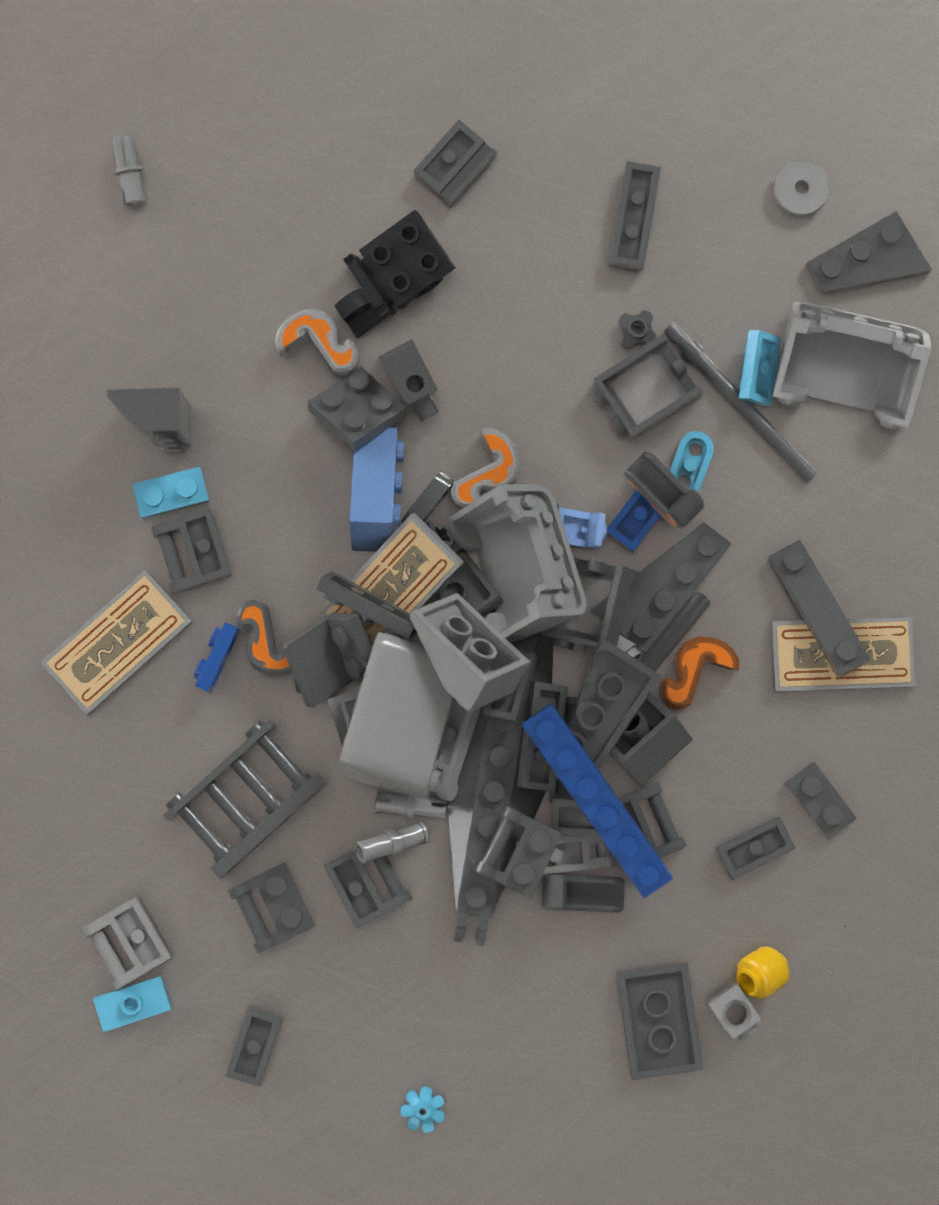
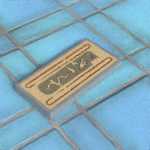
M412 513L350 581L411 614L412 611L423 607L458 570L464 561L415 513ZM329 602L320 613L327 617L332 613L354 614L355 610L344 604L338 606ZM360 619L373 648L379 632L388 634L385 631L386 627L375 621L371 623Z
M144 570L41 662V665L82 711L89 715L187 628L192 621L154 578Z
M912 617L847 619L869 655L870 661L840 678L836 676L804 620L771 622L774 692L916 687Z

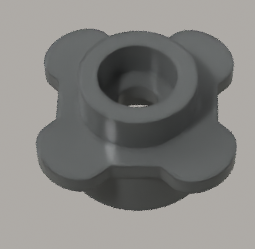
M644 310L637 315L625 313L620 317L619 325L623 327L624 335L622 343L626 347L631 348L634 345L648 344L656 339V333L652 331L651 326L653 315L649 311ZM639 326L641 330L636 332L634 327Z

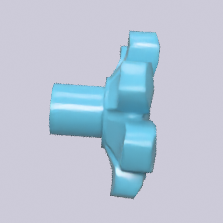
M423 1086L420 1090V1095L414 1090H410L405 1095L409 1104L402 1105L400 1112L401 1116L410 1117L407 1126L413 1131L417 1130L419 1125H421L425 1133L434 1130L433 1121L442 1123L445 1118V1113L438 1109L444 1105L445 1101L441 1095L432 1098V1089L430 1087ZM424 1108L426 1112L421 1113L420 1109Z

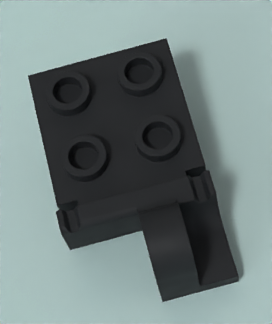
M413 210L359 250L364 257L362 260L359 256L351 253L343 259L362 288L343 297L334 307L348 324L356 338H359L388 316H393L397 313L392 304L395 303L398 308L403 309L406 303L413 298H419L434 289L442 282L443 277L456 267L419 212Z

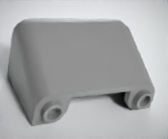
M794 302L774 383L773 397H777L779 402L791 406H797L799 402L806 401L807 397L873 411L875 416L880 419V424L887 428L900 429L901 426L910 428L932 349L929 334L922 329L817 304Z
M500 484L447 518L454 542L464 550H477L484 575L502 597L504 602L495 608L496 613H490L484 618L510 643L575 619L585 612L587 607L585 593L555 498L549 489L538 484Z
M381 632L377 634L342 749L340 768L347 779L429 800L431 792H437L441 782L442 771L437 770L436 758L454 697L444 689L424 646Z

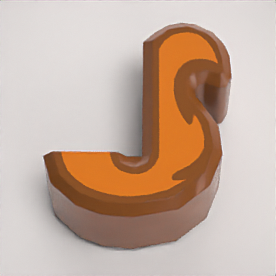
M698 636L686 641L676 652L673 665L677 681L667 677L662 682L660 697L664 705L671 710H681L691 705L704 662L733 672L739 671V658L734 649L726 642L717 638Z

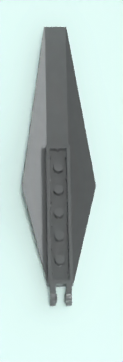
M542 632L511 643L516 649L534 653L538 657L531 681L552 684L553 639L541 635ZM529 689L519 724L486 717L482 714L484 706L481 707L457 781L458 793L454 800L447 801L456 913H459L454 941L462 942V939L465 937L466 915L480 917L475 937L476 945L484 946L488 918H492L505 885L474 871L477 861H482L503 818L500 814L504 806L534 819L546 792L545 790L517 787L524 728L521 724L526 718ZM515 824L494 867L495 869L504 872L516 847V841H519L525 829L524 827Z

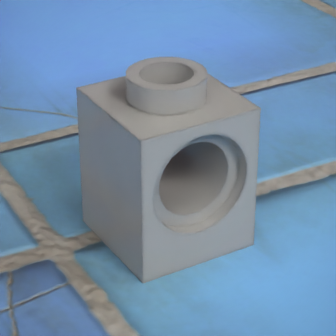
M733 982L706 1001V1004L732 1040L736 1037L744 1040L759 1029L756 1023L762 1019L737 983ZM733 1004H741L745 1010L744 1018L739 1023H730L726 1017L727 1009Z

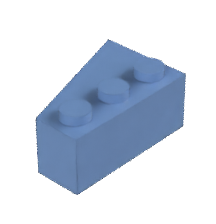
M389 427L354 451L350 505L352 551L377 552L394 533V525H400L401 504H395L396 493H402L403 473L397 472V462L404 461V441H398L397 428Z

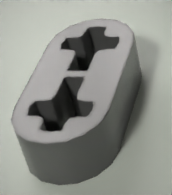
M440 471L408 510L401 523L412 513H415L425 523L451 490L454 480L443 471Z

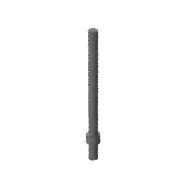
M675 322L671 323L664 330L682 350L680 354L689 364L693 362L806 482L817 474L809 463L751 402L739 399L740 391L703 353L705 349L696 339L692 341Z

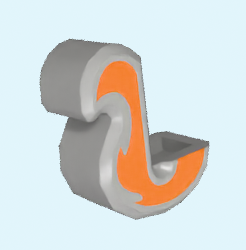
M305 309L287 318L277 331L275 343L280 357L310 338L335 376L346 377L359 366V355L353 341L347 339L343 345H339L338 330L333 319L321 310Z
M493 428L481 430V436L494 462L453 482L451 490L452 502L460 510L481 497L480 493H487L500 484H514L517 481L520 461L515 445L505 433Z

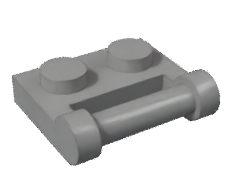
M138 897L132 898L82 928L87 938L91 937L114 977L112 983L116 990L172 958ZM109 925L113 928L134 965V968L129 971L125 970L102 930Z

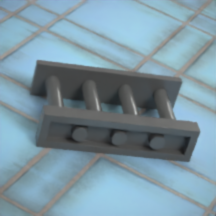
M261 720L258 721L245 733L248 740L185 795L181 791L166 804L169 810L163 816L167 820L172 821L176 816L180 815L214 854L213 859L216 863L211 867V870L219 879L224 878L327 785L318 773H315L312 777L308 773L304 775L268 735L276 728L270 720L265 724ZM257 744L294 784L292 788L295 792L287 800H284L282 797L277 798L243 760L242 757ZM231 767L266 805L267 809L265 811L269 816L260 824L255 820L251 822L217 784L216 781ZM204 791L207 792L241 831L239 835L243 839L233 848L229 844L225 846L191 808L190 804Z

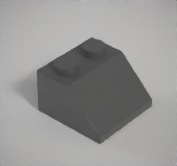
M649 693L609 754L640 786H643L693 739L676 716Z

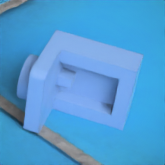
M558 507L570 546L584 549L601 547L607 533L604 513H588Z

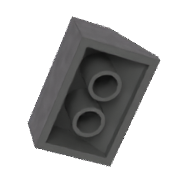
M180 388L107 390V397L120 413L156 447H161L163 452L183 451L182 446H191L190 403Z

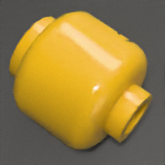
M762 946L739 961L736 975L737 983L745 994L757 999H765L787 984L789 980L788 962L784 955L777 950Z

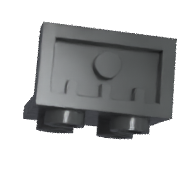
M332 613L284 644L282 649L307 707L314 708L352 681L363 682L372 646L358 614Z

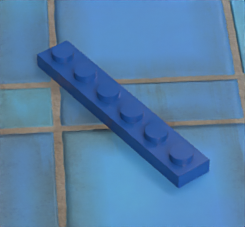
M552 703L548 704L523 721L521 725L642 897L646 898L673 880L670 870Z

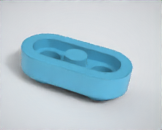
M692 431L687 433L678 445L670 472L677 479L680 477L688 478L690 481L688 490L694 488L699 492L714 451L711 438L703 432ZM691 445L700 446L702 453L699 456L691 455L689 452Z

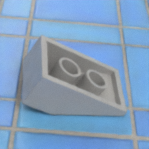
M458 593L416 609L409 616L444 689L468 712L515 691L530 661Z

